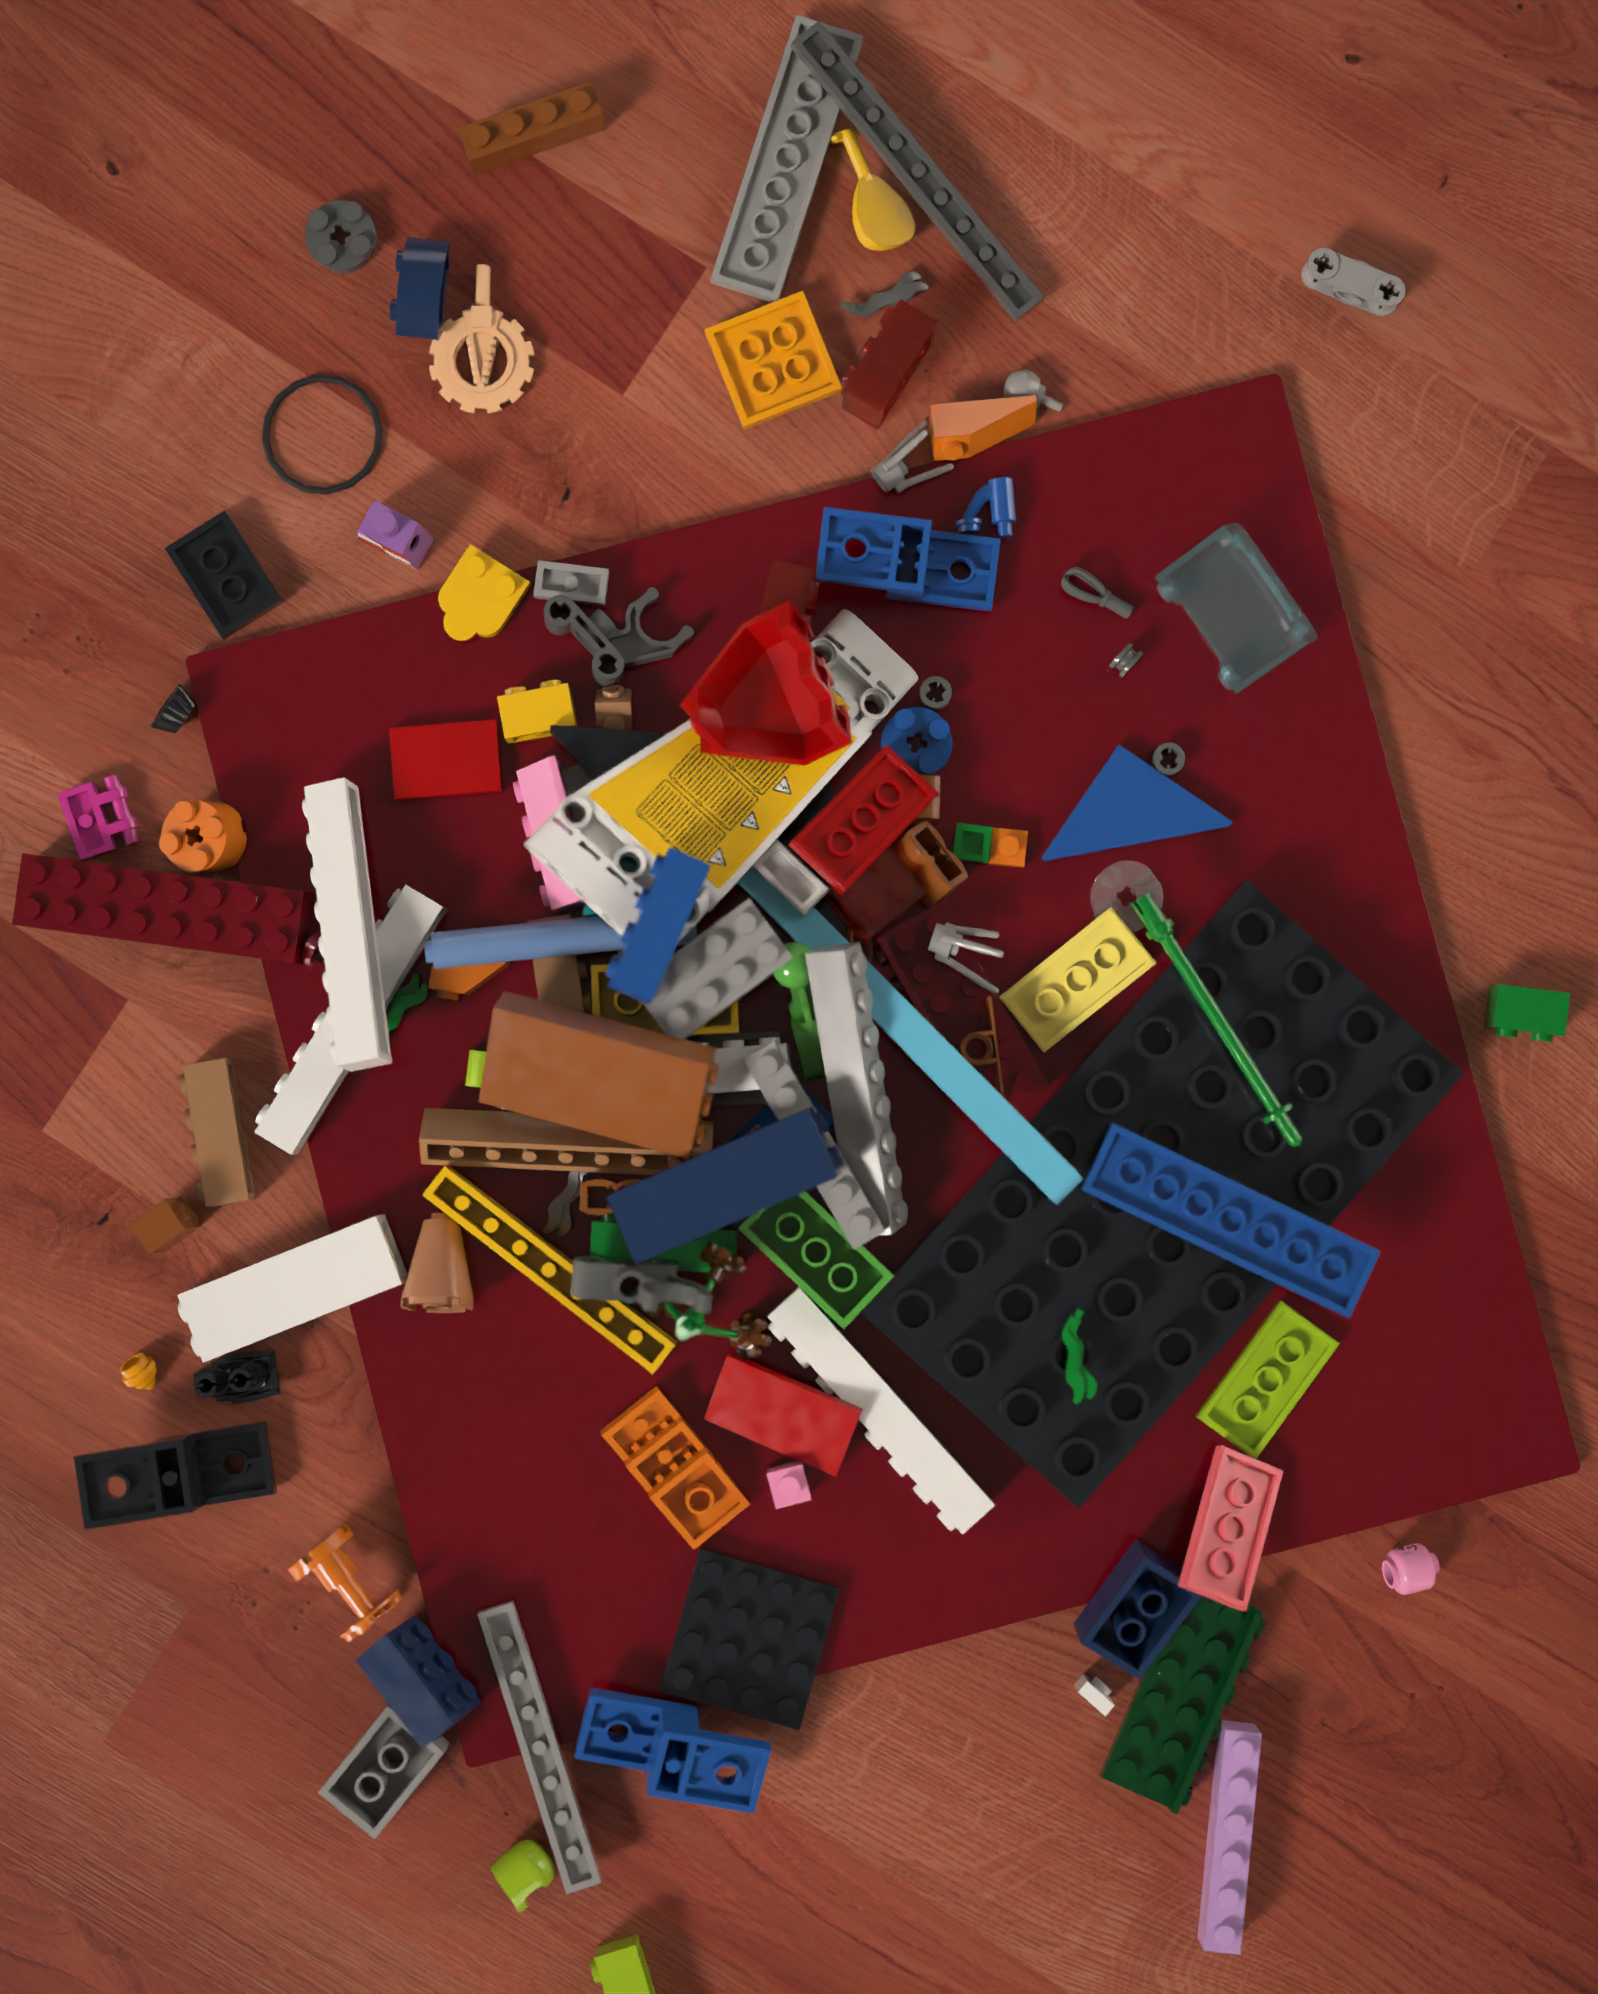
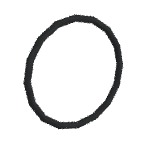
M315 375L294 381L276 395L264 416L262 443L268 463L284 482L302 492L328 495L351 488L369 474L380 454L383 428L377 407L360 387L341 377ZM317 382L340 384L356 393L369 408L376 429L374 449L364 468L347 482L330 487L304 485L288 476L274 459L269 442L271 418L281 401L297 388Z

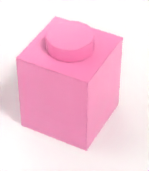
M795 1460L767 1468V1477L776 1509L811 1500V1492L803 1462Z

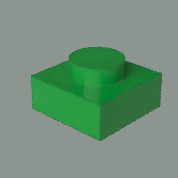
M956 823L952 853L960 861L987 864L992 827Z

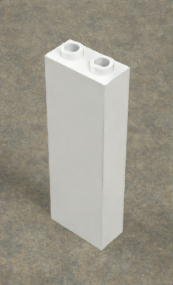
M382 1214L178 1294L177 1296L180 1301L178 1303V1312L181 1319L188 1323L191 1330L190 1342L194 1353L201 1357L202 1362H206L404 1284L408 1274L386 1216Z

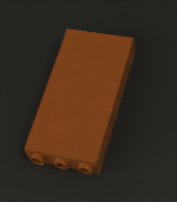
M504 991L493 1008L479 1102L690 1159L695 1146L702 1147L706 1135L707 1126H703L701 1123L703 1116L708 1117L713 1101V1095L708 1094L709 1084H715L720 1064L714 1062L717 1048Z

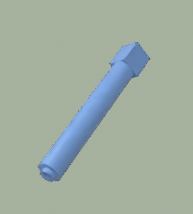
M691 914L689 915L686 923L691 921ZM600 916L431 933V940L424 941L426 963L434 962V969L623 950L626 944L620 942L621 935ZM696 925L676 946L687 945L697 937Z

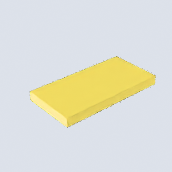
M1110 907L1000 995L999 998L1043 1053H1045L1157 962L1115 910Z

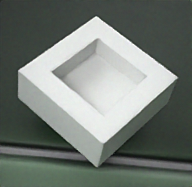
M1083 1674L1074 1684L1078 1693L1104 1716L1115 1706L1109 1697L1112 1690L1098 1677L1095 1676L1091 1681Z

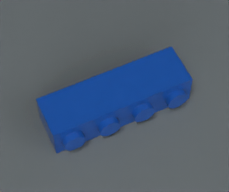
M671 847L665 852L664 856L659 853L657 854L649 872L655 878L650 889L643 887L637 899L635 908L640 910L635 923L628 921L620 942L626 945L621 956L614 955L605 975L610 977L611 980L607 987L648 1005L653 1001L711 865Z

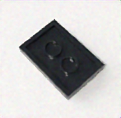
M225 510L165 548L215 629L224 640L284 602Z

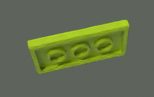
M1279 1300L1195 1416L1247 1455L1257 1459L1340 1343L1282 1300Z

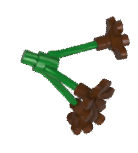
M709 1242L705 1250L701 1251L700 1259L709 1264L708 1266L711 1268L706 1276L707 1283L705 1285L710 1293L714 1285L720 1283L722 1277L731 1279L734 1275L742 1276L746 1271V1267L743 1266V1259L739 1255L731 1256V1252L726 1248L721 1247L718 1250L714 1243ZM658 1302L657 1311H647V1315L652 1318H657L662 1312L667 1318L674 1317L677 1323L675 1333L681 1340H686L695 1334L730 1338V1345L738 1348L736 1355L749 1359V1357L753 1359L760 1358L762 1351L759 1346H769L771 1343V1336L769 1334H762V1331L767 1328V1321L764 1318L757 1319L756 1313L745 1314L743 1321L734 1320L730 1330L705 1326L704 1314L697 1312V1308L694 1306L686 1309L681 1314L675 1305H682L683 1303Z

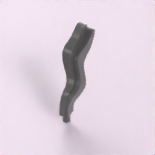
M905 272L892 290L873 294L863 304L853 301L850 303L842 301L840 308L848 310L847 313L852 315L871 317L879 309L908 303L914 294L924 293L929 287L927 284L919 282L921 279L919 274Z

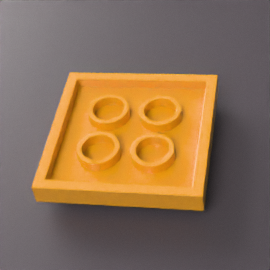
M803 291L704 329L743 430L842 392V386Z

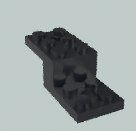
M267 1421L164 1437L148 1444L74 1456L84 1530L191 1513L205 1505L277 1493ZM236 1453L243 1458L244 1467L240 1473H233L226 1467V1458L229 1454ZM117 1476L125 1481L126 1491L123 1496H114L110 1493L108 1482L111 1477Z

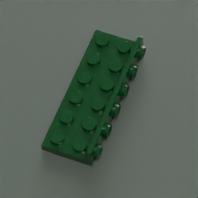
M1201 1596L1142 1675L1101 1769V1778L1168 1807L1169 1811L1176 1815L1179 1813L1181 1806L1186 1807L1193 1793V1787L1190 1785L1195 1773L1200 1774L1207 1761L1205 1750L1209 1740H1215L1219 1734L1222 1720L1219 1717L1224 1705L1229 1707L1234 1699L1236 1686L1233 1684L1239 1672L1243 1673L1248 1666L1251 1656L1248 1649L1253 1639L1257 1640L1263 1631L1265 1620L1262 1619L1263 1612L1257 1606L1249 1603L1247 1611H1240Z

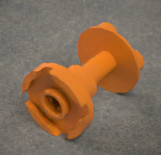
M345 1523L290 1567L288 1572L295 1581H298L312 1570L328 1592H331L333 1589L339 1592L359 1618L340 1635V1638H344L348 1643L357 1635H361L376 1622L375 1619L384 1612H388L403 1598L397 1588L376 1604L356 1579L353 1573L358 1568L341 1548L354 1535L353 1531Z

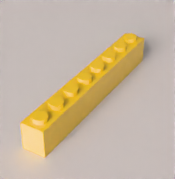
M444 1166L422 1194L652 1374H654L676 1345L677 1341L626 1302L620 1300L581 1299L570 1295L573 1260L452 1166Z

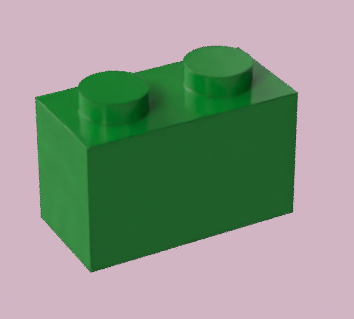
M1503 984L1489 986L1485 1028L1496 1029L1495 1036L1517 1038L1519 1032L1531 1034L1532 1041L1553 1043V1037H1561L1566 1034L1570 993Z

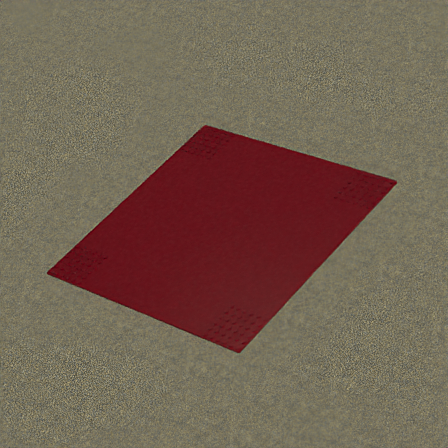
M1278 374L1254 378L993 446L970 458L939 460L908 469V473L904 476L905 479L949 463L954 465L953 470L912 485L899 494L894 488L885 492L874 478L551 562L609 569L610 574L605 607L575 603L587 617L597 609H600L611 619L618 630H623L626 628L625 617L629 604L642 597L648 588L653 587L658 590L659 598L657 603L646 608L641 614L640 627L643 632L653 640L668 641L676 637L685 625L693 629V639L684 644L673 657L624 668L623 678L618 685L632 689L633 731L664 733L672 731L690 720V716L680 706L681 702L744 622L790 600L810 625L814 634V638L809 640L811 643L841 610L845 609L856 615L911 666L918 676V681L871 731L872 734L832 777L834 797L881 750V737L884 727L899 710L911 707L926 708L921 703L919 697L923 682L933 676L942 677L949 682L952 695L948 705L937 711L932 710L949 724L953 743L947 763L942 769L933 774L940 776V813L938 822L931 823V825L938 831L945 843L946 849L950 852H953L956 823L1028 831L1024 868L961 861L968 878L942 899L958 926L999 932L1000 936L998 938L963 935L968 941L1004 952V956L1000 958L972 950L990 983L999 989L998 997L1110 907L1115 910L1157 962L1045 1053H1043L1002 1002L1050 1086L1013 1107L1027 1122L1171 961L1161 943L1148 938L1146 933L1149 931L1131 904L1151 892L1152 897L1167 920L1171 918L1175 924L1172 926L1174 929L1172 935L1182 949L1234 889L1246 880L1464 1072L1462 1077L1329 1226L1381 1251L1350 1318L1277 1285L1089 1499L1078 1509L861 1312L843 1329L819 1306L994 1502L995 1506L962 1535L957 1528L950 1531L937 1517L941 1510L932 1500L925 1504L912 1488L917 1483L908 1473L903 1477L897 1473L888 1462L892 1458L891 1454L883 1446L877 1450L864 1435L868 1429L860 1420L838 1475L835 1477L803 1463L811 1492V1500L776 1509L767 1477V1468L792 1462L796 1459L704 1420L726 1356L729 1352L736 1354L738 1349L730 1345V1338L695 1334L686 1340H681L675 1333L677 1323L674 1317L667 1318L662 1312L657 1318H652L647 1315V1311L643 1310L638 1301L628 1303L677 1341L671 1352L654 1374H652L460 1225L474 1299V1310L466 1309V1312L427 1313V1309L422 1308L423 1305L416 1304V1311L401 1308V1297L405 1283L353 1303L349 1307L434 1640L441 1650L446 1651L452 1657L455 1664L454 1667L464 1679L474 1686L477 1697L482 1702L456 1724L467 1766L477 1767L522 1755L477 1614L481 1610L514 1600L559 1744L577 1740L590 1687L697 1706V1708L709 1705L660 1690L700 1547L839 1587L815 1676L1088 1604L1135 1539H1138L1183 1568L1216 1446L1222 1445L1247 1455L1195 1415L1279 1300H1282L1340 1344L1256 1459L1283 1470L1261 1557L1575 1474L1580 1470V1462L1282 379ZM1001 477L1013 479L1017 522L1012 524L1013 536L1009 538L998 537L997 525H992L990 501L983 505L976 517L982 519L980 532L971 534L1001 539L991 612L885 599L886 590L815 581L824 507L932 520L931 530L959 534V529L956 528L955 522L963 518L974 494L982 486L988 484V481ZM851 540L846 544L845 551L850 557L859 558L866 552V547L860 540ZM963 562L954 563L950 568L952 576L958 580H964L971 574L969 566ZM537 565L514 571L528 580L531 586L502 631L493 637H482L476 634L467 641H457L451 638L444 628L445 613L438 601L440 591L187 657L186 667L220 801L230 805L239 813L242 819L240 822L243 832H246V847L242 857L237 862L241 883L299 890L314 894L308 939L319 931L321 926L314 911L315 902L318 901L316 888L310 876L313 858L306 842L309 824L302 808V801L305 799L304 786L343 777L358 786L375 923L379 919L384 921L390 911L387 904L391 896L397 889L403 890L405 885L447 909L433 933L522 924L530 920L569 914L573 918L589 917L583 916V909L586 905L554 913L551 910V906L544 907L539 886L545 885L542 871L535 872L531 854L524 844L530 838L526 837L521 818L527 815L524 802H517L513 788V782L519 781L516 771L545 758L556 756L562 769L577 765V763L553 736L508 744L504 737L497 696L505 695V690L509 688L523 686L528 691L539 689L542 682L561 680V684L568 683L571 689L578 727L596 728V690L603 687L598 685L592 677L593 656L572 632L559 636L551 633L545 626L544 607L548 600L537 599L533 596ZM1072 567H1080L1092 574L1104 585L1106 590L1108 589L1112 592L1111 594L1134 607L1129 617L1125 619L1105 606L1101 607L1098 603L1086 602L1066 593L1061 585L1065 572ZM1075 575L1069 577V582L1073 586L1089 594L1100 596L1096 589ZM554 611L551 614L553 619L561 617L563 620H566L570 616L566 611L562 614ZM1131 642L1133 650L1135 652L1141 651L1143 655L1121 678L1119 670L1117 668L1111 669L1109 665ZM814 652L818 658L824 657L820 652ZM611 662L602 663L601 672L605 674L614 673V664ZM937 684L930 685V691L926 697L930 701L935 698L934 702L942 701L941 695L945 692L943 687L939 686L937 689ZM870 700L864 701L865 709L869 713L875 715L879 713L875 702ZM497 720L503 792L397 801L394 799L389 728ZM915 734L914 738L908 737L906 743L911 745V751L914 753H918L919 748H926L927 743L922 741V735ZM1170 742L1177 744L1185 753V763L1178 773L1166 777L1232 821L1228 828L1223 829L1220 828L1046 862L1041 859L1118 745L1152 767V754L1160 745ZM1166 750L1162 751L1163 759L1160 761V764L1164 768L1167 765H1170V769L1175 768L1176 765L1173 761L1176 755L1172 751L1169 754L1166 753ZM910 825L847 890H859L862 916H864V923L869 931L873 947L877 945L874 940L876 936L889 931L929 908L915 894L909 879L895 868L887 852L907 831L912 829ZM737 883L696 924L697 936H699L750 898L784 945L795 942ZM844 893V894H843V903H844V914H845V925H846V936H847V930H848V926H849V925H847L848 913H847L846 899H845V893ZM855 926L853 943L860 942L862 953L867 957L862 933L858 926ZM685 945L676 946L673 954ZM425 947L400 988L407 986L412 979V975L416 972L420 974V988L424 982L429 984L432 962L426 963ZM618 950L578 954L579 958L585 957L588 979H582L584 994L590 993L592 998L591 965H609L613 956H618ZM873 954L871 965L892 985L890 979L895 975L888 964L882 967L875 954ZM261 959L289 1072L291 1073L296 1065V1062L293 1061L295 1053L302 1043L308 1044L315 1034L312 1026L320 1013L323 1011L327 1013V1008L330 1006L329 994L323 984V972L314 966L310 969L301 964ZM533 959L510 961L507 968L470 995L459 994L458 1001L438 998L437 990L429 989L428 998L418 1005L408 1007L405 1010L400 1025L388 1032L392 1063L352 1072L349 1071L307 1139L331 1234L374 1216L385 1214L407 1274L409 1273L423 1221L431 1219L432 1213H444L422 1194L443 1167L449 1166L421 1164L419 1136L425 1108L513 1112L480 1103L481 1088L465 1086L469 1050L487 1052L493 1008L504 991L539 1000ZM772 975L738 1000L740 1033L780 1031L781 1044L787 1043L790 1045L791 1068L799 1082L832 1115L826 1076L805 1080L790 1022L789 1004L792 1001L790 988L781 985ZM391 1003L389 1004L388 1008L386 1009V1015H387L388 1012H389ZM874 1022L879 1033L877 1046L879 1058L885 1069L883 1083L885 1095L890 1101L889 1119L891 1131L896 1136L895 1155L897 1166L900 1167L902 1172L901 1191L903 1201H905L908 1208L907 1224L894 1234L878 1235L862 1245L893 1273L1002 1150L974 1122L971 1123L966 1114ZM767 1104L711 1106L708 1117L703 1116L702 1121H714L713 1149L728 1143ZM834 1131L831 1137L837 1145L836 1133ZM452 1166L571 1260H574L575 1256H590L592 1221L601 1220V1215H590L580 1210V1195L571 1206L573 1215L572 1229L562 1237L556 1236L560 1229L558 1227L548 1234L543 1233V1228L549 1221V1205L565 1190L570 1171ZM588 1172L584 1176V1182L595 1178H608L620 1183L631 1178L646 1179L652 1175ZM817 1186L806 1191L834 1217ZM745 1217L737 1225L731 1223L730 1228L738 1229V1227L746 1220L747 1217ZM739 1229L736 1255L743 1259V1266L746 1267V1271L742 1276L734 1275L731 1279L722 1277L720 1283L714 1285L711 1291L710 1313H703L705 1316V1326L731 1330L732 1322L734 1320L743 1321L744 1315L747 1313H756L757 1319L764 1318L768 1325L771 1321L767 1314L798 1287L789 1276ZM677 1271V1277L705 1286L707 1283L706 1276L708 1272ZM628 1276L624 1278L620 1284V1289L629 1290L632 1288L636 1277ZM684 1303L682 1305H675L681 1314L686 1309L693 1307ZM768 1327L762 1331V1334H769L771 1336V1343L769 1346H759L762 1351L760 1358L753 1359L749 1357L748 1360L825 1392L816 1382L820 1375L813 1367L809 1365L805 1369L791 1354L796 1348L787 1338L780 1342ZM655 1386H658L750 1502L747 1508L694 1550L649 1498L648 1492L626 1468L624 1461L603 1438L600 1430ZM835 1392L831 1394L832 1396L839 1398V1396ZM614 1724L608 1729V1731L616 1730L626 1726L623 1724Z

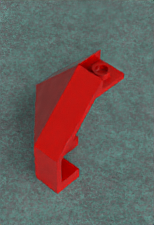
M790 600L744 622L681 702L680 706L690 716V723L694 732L700 736V753L806 766L852 744L850 717L845 705L837 706L834 695L831 692V686L835 685L824 657L818 658L809 642L810 639L814 638V634L809 623Z

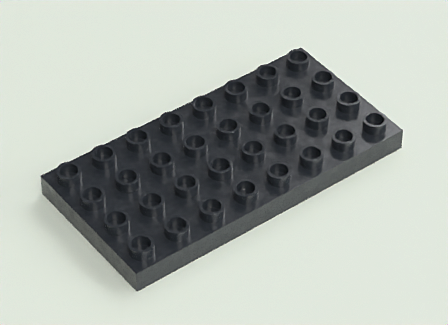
M1248 880L1240 883L1185 944L1182 950L1280 1104H1292L1293 1108L1286 1113L1300 1133L1302 1143L1297 1147L1291 1146L1274 1120L1265 1124L1263 1119L1269 1112L1171 960L1028 1121L1080 1174L1083 1180L1056 1205L1001 1151L893 1272L894 1277L861 1311L870 1322L1078 1509L1081 1508L1278 1285L1080 1190L1111 1124L1114 1123L1330 1226L1464 1074L1462 1070ZM1080 1308L1084 1311V1314L1080 1318L1081 1323L1077 1328L1076 1335L1084 1345L1082 1365L1095 1378L1097 1390L1091 1399L1087 1398V1391H1085L1080 1403L1075 1404L1073 1402L1074 1390L1067 1382L1065 1376L1068 1349L1062 1339V1331L1071 1314L1074 1315L1077 1309Z

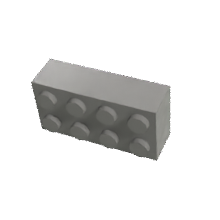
M749 898L674 953L653 1001L649 1005L643 1004L666 1035L686 1040L771 977L775 971L791 960L793 956Z

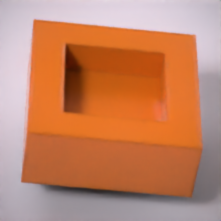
M992 827L988 864L1024 868L1028 831Z

